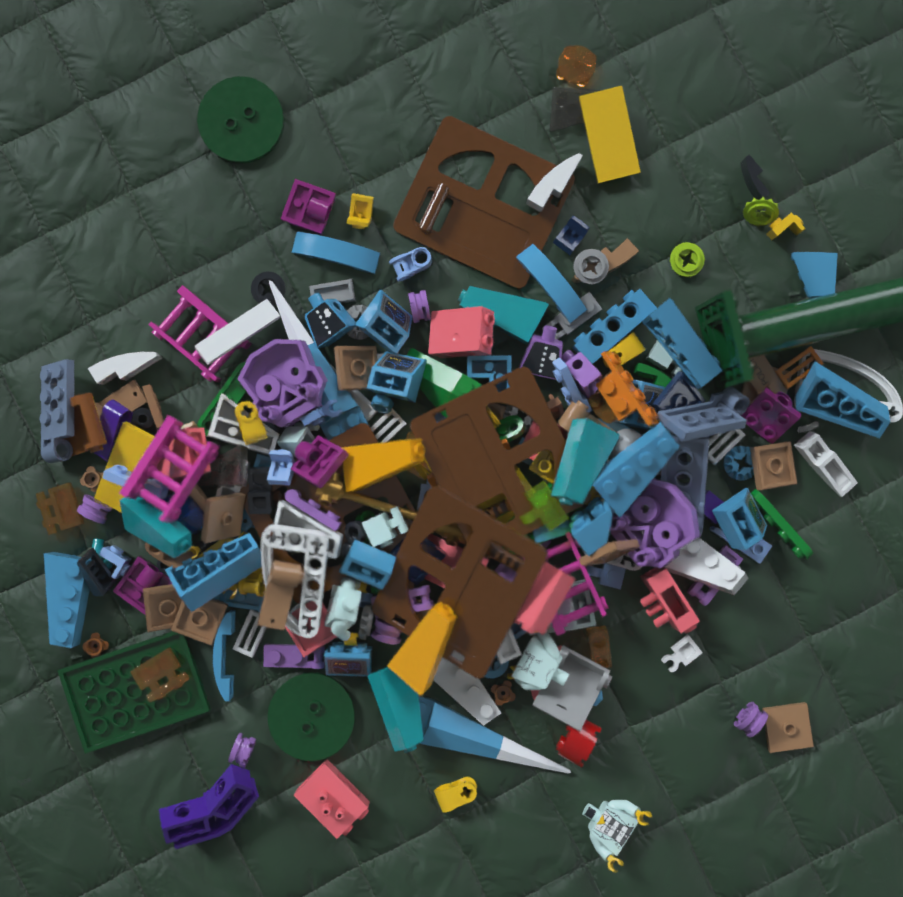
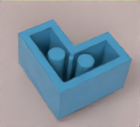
M467 356V376L473 380H489L491 382L511 372V356ZM506 380L495 387L498 392L509 388Z

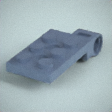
M69 359L41 366V455L47 463L66 461L71 458L73 453L72 445L63 439L74 436V407H72L70 398L74 397V360Z
M727 387L722 392L711 394L710 402L659 411L657 413L658 418L656 419L665 428L677 435L679 439L690 441L695 438L708 437L709 435L745 428L747 420L740 415L746 412L750 400L735 388Z
M670 434L680 447L661 468V480L676 485L696 508L699 533L702 535L709 437L683 441L677 435ZM681 453H688L691 456V461L682 462L679 459V455ZM686 474L689 476L690 481L688 483H681L678 480V475Z

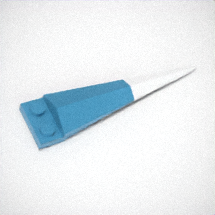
M269 280L289 340L306 341L315 366L322 368L328 380L322 394V406L330 400L337 399L338 402L332 405V409L335 412L341 409L343 411L341 415L336 417L327 415L324 417L326 421L319 424L327 440L329 441L360 423L369 425L361 407L351 393L347 390L338 391L336 372L319 348L316 347L313 339L274 282Z
M419 695L424 740L420 744L571 773L568 768L490 730L440 702Z

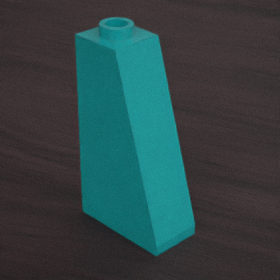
M469 286L467 291L463 289L458 298V301L461 302L459 308L483 306L494 311L495 323L493 327L526 345L549 305L542 301Z
M586 418L573 419L551 496L560 499L559 503L567 506H572L573 503H583L617 443L620 434Z
M139 496L136 499L124 497L120 500L124 528L129 533L174 559L192 547L191 532L177 520L172 521V523L159 520L164 512Z
M389 667L367 675L394 751L403 750L404 753L415 750L417 748L416 744L424 741L418 693Z

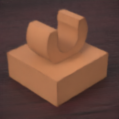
M552 394L548 395L550 401L547 402V405L554 419L563 415V406L558 397L554 398Z

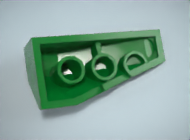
M413 348L406 355L427 360L419 388L436 408L482 386V384ZM446 410L440 412L445 418H448Z

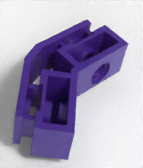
M231 764L212 788L203 793L202 797L159 809L161 828L166 844L174 842L176 850L222 836L233 829L259 798L255 779L250 776V771Z

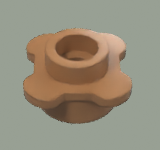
M90 466L80 479V483L91 488V491L96 492L103 473L96 471L95 467Z

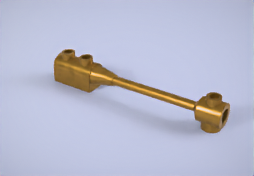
M336 472L333 473L321 489L317 488L315 495L319 497L318 502L325 506H331L332 502L337 503L344 498L387 513H391L390 510L397 507L354 492H346L344 483L341 481L342 476ZM398 507L403 518L414 520L416 512ZM457 523L442 526L434 531L446 538L445 543L450 546H458L459 543L467 545Z

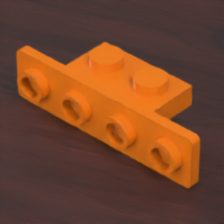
M604 351L601 353L612 372L595 385L617 419L623 421L638 410L649 427L656 426L659 423L656 419L658 418L657 413L646 404L645 395L633 384L634 379L632 375L621 366L622 361L615 352Z

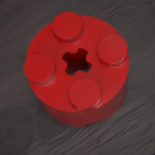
M587 719L580 732L567 725L566 730H568L566 737L561 735L556 745V750L559 751L558 755L582 768L584 764L581 760L586 761L598 739L595 732L600 733L602 728Z

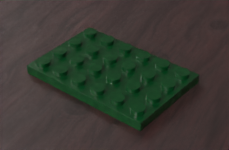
M174 631L58 670L85 754L211 710L187 636Z

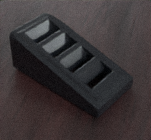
M90 548L76 562L94 596H104L117 582L116 579L111 577L112 573L94 548ZM91 558L92 561L86 565L85 562Z

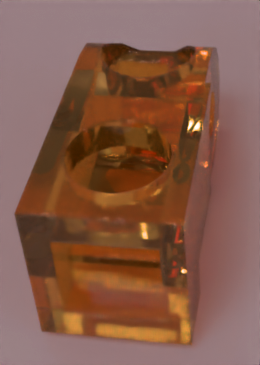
M606 626L586 628L591 660L605 668H611L609 634Z

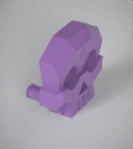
M274 339L249 355L238 377L239 382L254 400L253 404L258 410L260 419L279 427L292 426L299 422L303 416L321 408L322 394L328 382L322 368L315 366L311 351L304 340ZM295 368H298L299 370L297 376L294 374ZM269 384L272 386V390L270 392H268L267 390Z
M653 478L621 517L612 509L610 533L617 541L637 539L640 547L627 553L637 566L663 568L679 556L681 548L700 537L696 508L676 485ZM644 505H647L649 508L647 513L643 510ZM639 530H645L644 536ZM665 531H668L670 533L669 538L665 537Z

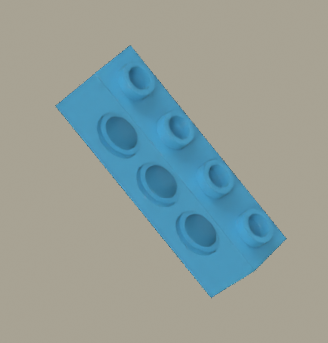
M641 289L636 292L631 290L622 298L625 302L619 307L617 304L612 306L606 312L609 316L603 321L600 318L597 319L590 326L592 330L587 335L582 332L573 340L576 344L572 349L576 353L581 352L593 364L602 356L601 353L608 351L641 323L650 313L657 309ZM624 308H632L634 316L632 318L625 316ZM608 322H615L618 325V330L616 332L610 331L607 327ZM593 335L601 338L602 343L600 346L592 344L591 337Z

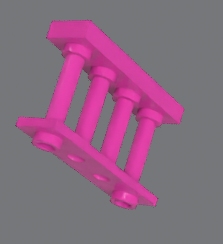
M182 285L177 291L182 296L180 303L160 326L153 322L148 324L154 329L151 333L161 341L166 339L203 371L201 375L209 382L214 380L219 383L222 379L216 375V372L237 348L243 347L247 350L252 343L247 339L214 361L209 368L199 361L201 356L196 350L191 354L183 345L203 321L210 319L215 324L213 326L214 329L207 337L229 323ZM193 305L198 309L196 312L197 316L176 340L166 333L167 330L187 307L190 308Z
M171 416L166 418L119 492L126 498L136 499L140 496L164 512L159 520L167 523H172V521L179 517L181 513L180 508L208 464L217 457V450L220 447L208 441L206 446L182 432L181 427L183 423ZM173 439H178L200 453L194 465H191L169 450ZM162 458L167 459L188 473L181 485L157 470V465ZM153 477L176 492L169 504L145 489L144 485L149 478Z
M570 532L565 533L568 541L547 549V559L572 549L577 561L559 568V570L570 574L581 569L586 581L570 588L564 600L591 590L596 602L566 615H559L557 612L551 622L557 636L566 632L565 627L568 626V623L600 610L602 616L607 615L605 610L609 608L604 596L599 598L586 566H581L579 561L581 555L577 549L581 546Z

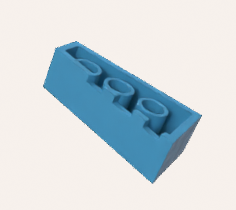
M671 298L642 321L696 389L703 387L722 371L719 367L721 364L718 359L709 353L705 343L697 336Z
M816 361L813 363L795 395L796 410L877 438L882 436L890 423L888 406Z
M660 422L604 464L593 486L615 513L621 517L680 446Z
M249 533L223 544L222 548L217 551H212L211 549L204 552L203 557L196 560L190 558L183 561L182 566L175 569L171 566L165 569L180 598L190 611L193 612L262 567L261 550Z
M57 552L44 553L50 645L73 648L80 644L90 591L76 563L81 558L80 556ZM91 558L85 562L86 565L92 561Z

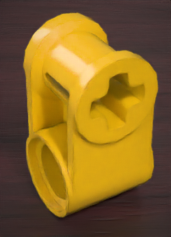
M633 332L609 351L615 352L620 357L622 366L627 361L641 354L646 348ZM603 358L604 365L610 369V367Z
M248 401L239 403L235 408V415L246 446L268 438L256 406ZM244 405L246 408H251L252 411L248 413V418L246 417V415H241V411L244 410Z
M262 567L238 583V590L242 595L252 593L258 597H263L266 587Z
M463 777L437 787L434 793L442 812H449L459 806L472 802L477 795V784L473 778ZM467 787L468 790L471 789V792H467L463 788Z

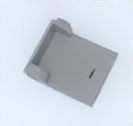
M563 645L560 649V655L563 659L558 668L569 674L566 682L562 686L551 680L546 689H540L532 706L580 732L602 687L607 689L612 676L609 675V669Z

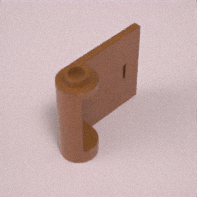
M92 393L71 397L70 402L72 407H74V436L63 438L72 445L73 453L71 457L87 451L94 453L104 450L103 446L107 444Z

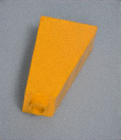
M422 439L342 447L349 454L343 461L346 492L364 490L424 462Z
M441 602L431 608L387 665L420 696L432 685L457 618L452 609Z

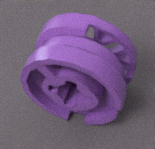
M422 290L418 294L414 292L408 293L414 323L420 322L422 319H425V321L431 320L426 291Z
M84 495L83 504L78 506L77 512L92 521L105 524L106 516L113 508L91 495Z
M380 618L375 619L374 625L376 627L372 631L371 636L383 643L400 644V634L402 632L384 620H380Z
M750 702L746 705L748 708L745 710L742 708L736 717L738 722L735 721L734 726L739 730H744L746 736L753 737L765 725L768 714L765 711H760L754 702Z
M239 733L231 750L228 763H232L235 760V763L245 768L253 752L256 738H242L243 734Z

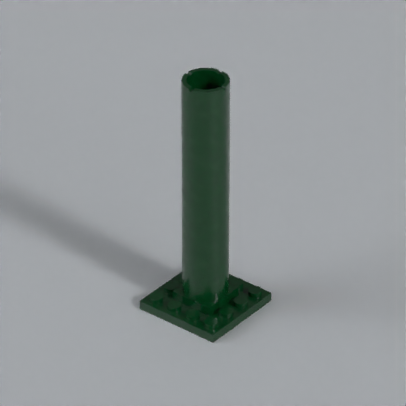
M903 277L739 316L736 310L737 299L732 294V290L721 292L696 306L695 310L703 342L709 353L715 356L721 364L719 367L722 371L713 378L715 390L753 380L754 367L749 362L750 358L903 322Z

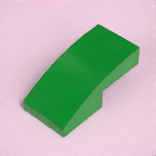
M638 363L633 368L632 375L653 380L652 384L666 387L672 380L661 371L642 363Z

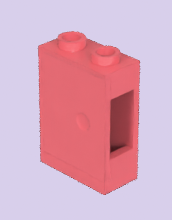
M483 306L432 311L428 354L439 358L491 355L493 325L495 323L494 311Z
M184 428L181 430L206 446L204 428ZM173 439L169 446L171 452L191 465H194L200 456V453L178 439ZM162 458L157 465V470L177 483L183 482L188 475L187 472L165 458ZM210 463L204 470L203 474L211 471Z
M545 562L514 623L518 625L520 622L523 623L522 628L531 634L537 631L544 635L575 578Z
M654 567L640 576L650 591L649 595L640 600L643 607H647L651 603L657 602L647 608L646 613L649 617L661 610L664 613L653 620L657 628L668 621L680 633H689L696 628L695 624L700 621L666 568Z
M328 759L294 793V796L336 839L342 834L346 836L354 827L352 824L357 819L362 820L369 812L367 808L370 801Z

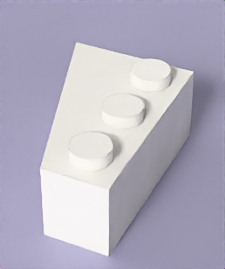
M221 393L207 437L269 456L270 450L275 449L279 434L264 424L268 438L246 446L235 415L237 404ZM245 409L241 411V415H246L247 418L249 417V414L247 411H245Z
M284 500L279 501L274 525L324 532L329 538L328 557L336 559L340 556L344 534L334 531ZM273 532L272 540L275 541L279 536H275V532ZM290 535V541L293 544L297 545L302 542L299 535ZM316 538L315 541H313L316 543V550L314 553L318 552L319 547L321 546V544H323L320 542L319 538Z
M700 538L681 548L679 556L669 565L665 566L670 573L678 574L735 595L748 579L743 570Z

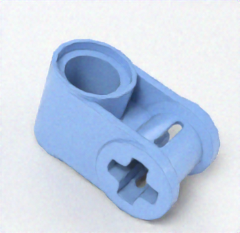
M419 247L392 258L389 263L393 265L398 276L396 279L400 282L428 269L432 264V257L426 248ZM420 254L428 256L427 261L423 264L416 262V258Z

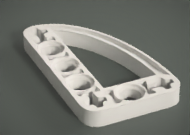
M814 349L822 361L850 369L873 382L888 400V402H880L888 406V410L892 408V411L895 412V416L890 418V423L901 419L903 414L902 401L896 389L885 377L869 366L849 357ZM810 353L799 360V365L806 360L807 356H810ZM809 364L798 371L797 377L805 372L804 368H809ZM800 380L796 383L795 395L799 390L801 384L803 383V380ZM794 397V405H795V407H796V397Z
M270 525L263 532L261 543L265 587L273 562V548L306 552L299 620L289 611L285 626L299 636L312 638L317 634L321 623L329 538L321 531ZM272 531L275 532V536H279L275 541L272 540V536H269ZM290 535H299L302 542L297 545L293 544L290 541ZM316 538H319L320 542L323 544H321V546L319 547V551L314 553L316 550V543L313 541H315ZM310 560H320L322 567L319 569L312 568ZM316 580L319 583V589H310L308 581ZM306 602H315L317 609L314 611L308 610ZM309 617H313L311 620L312 630H308L306 626Z

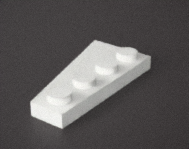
M454 650L452 656L463 662L465 657ZM443 657L441 658L434 677V681L482 725H485L501 714L500 709L479 678L471 676Z

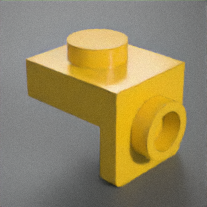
M353 193L347 224H351L356 229L368 227L371 223L374 197Z
M791 212L783 220L779 217L769 225L771 230L766 235L773 240L789 227L797 236L805 230L801 218L793 215Z

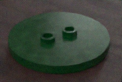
M236 76L216 83L207 91L198 109L197 123L204 143L216 156L232 163L243 164L260 160L276 147L283 133L284 113L277 96L266 84L251 77Z
M302 673L288 679L275 692L268 708V726L275 743L288 755L305 761H318L337 753L347 743L355 723V708L349 692L339 681L322 673Z

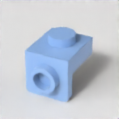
M284 449L270 450L269 456L272 463L267 477L268 483L290 486L294 473L290 468L295 463L292 453Z
M112 545L103 547L99 555L117 565L111 577L118 579L121 576L124 577L131 567L129 563L132 559L124 555V551L121 548Z

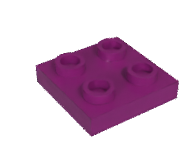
M295 179L282 213L281 221L322 235L337 195L334 192Z
M766 387L749 404L746 412L740 416L747 420V426L773 444L800 419L801 413L792 407V400L784 392H777L775 394Z
M318 435L311 444L303 441L297 445L295 456L298 460L290 469L294 474L321 489L349 454L345 449Z
M140 555L113 592L145 615L143 588L173 583L167 574L161 573L155 565Z

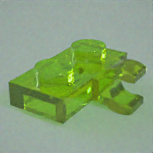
M545 481L540 482L524 493L534 508L520 517L524 525L530 524L539 517L547 530L551 531L569 519L557 499L551 496L552 492Z

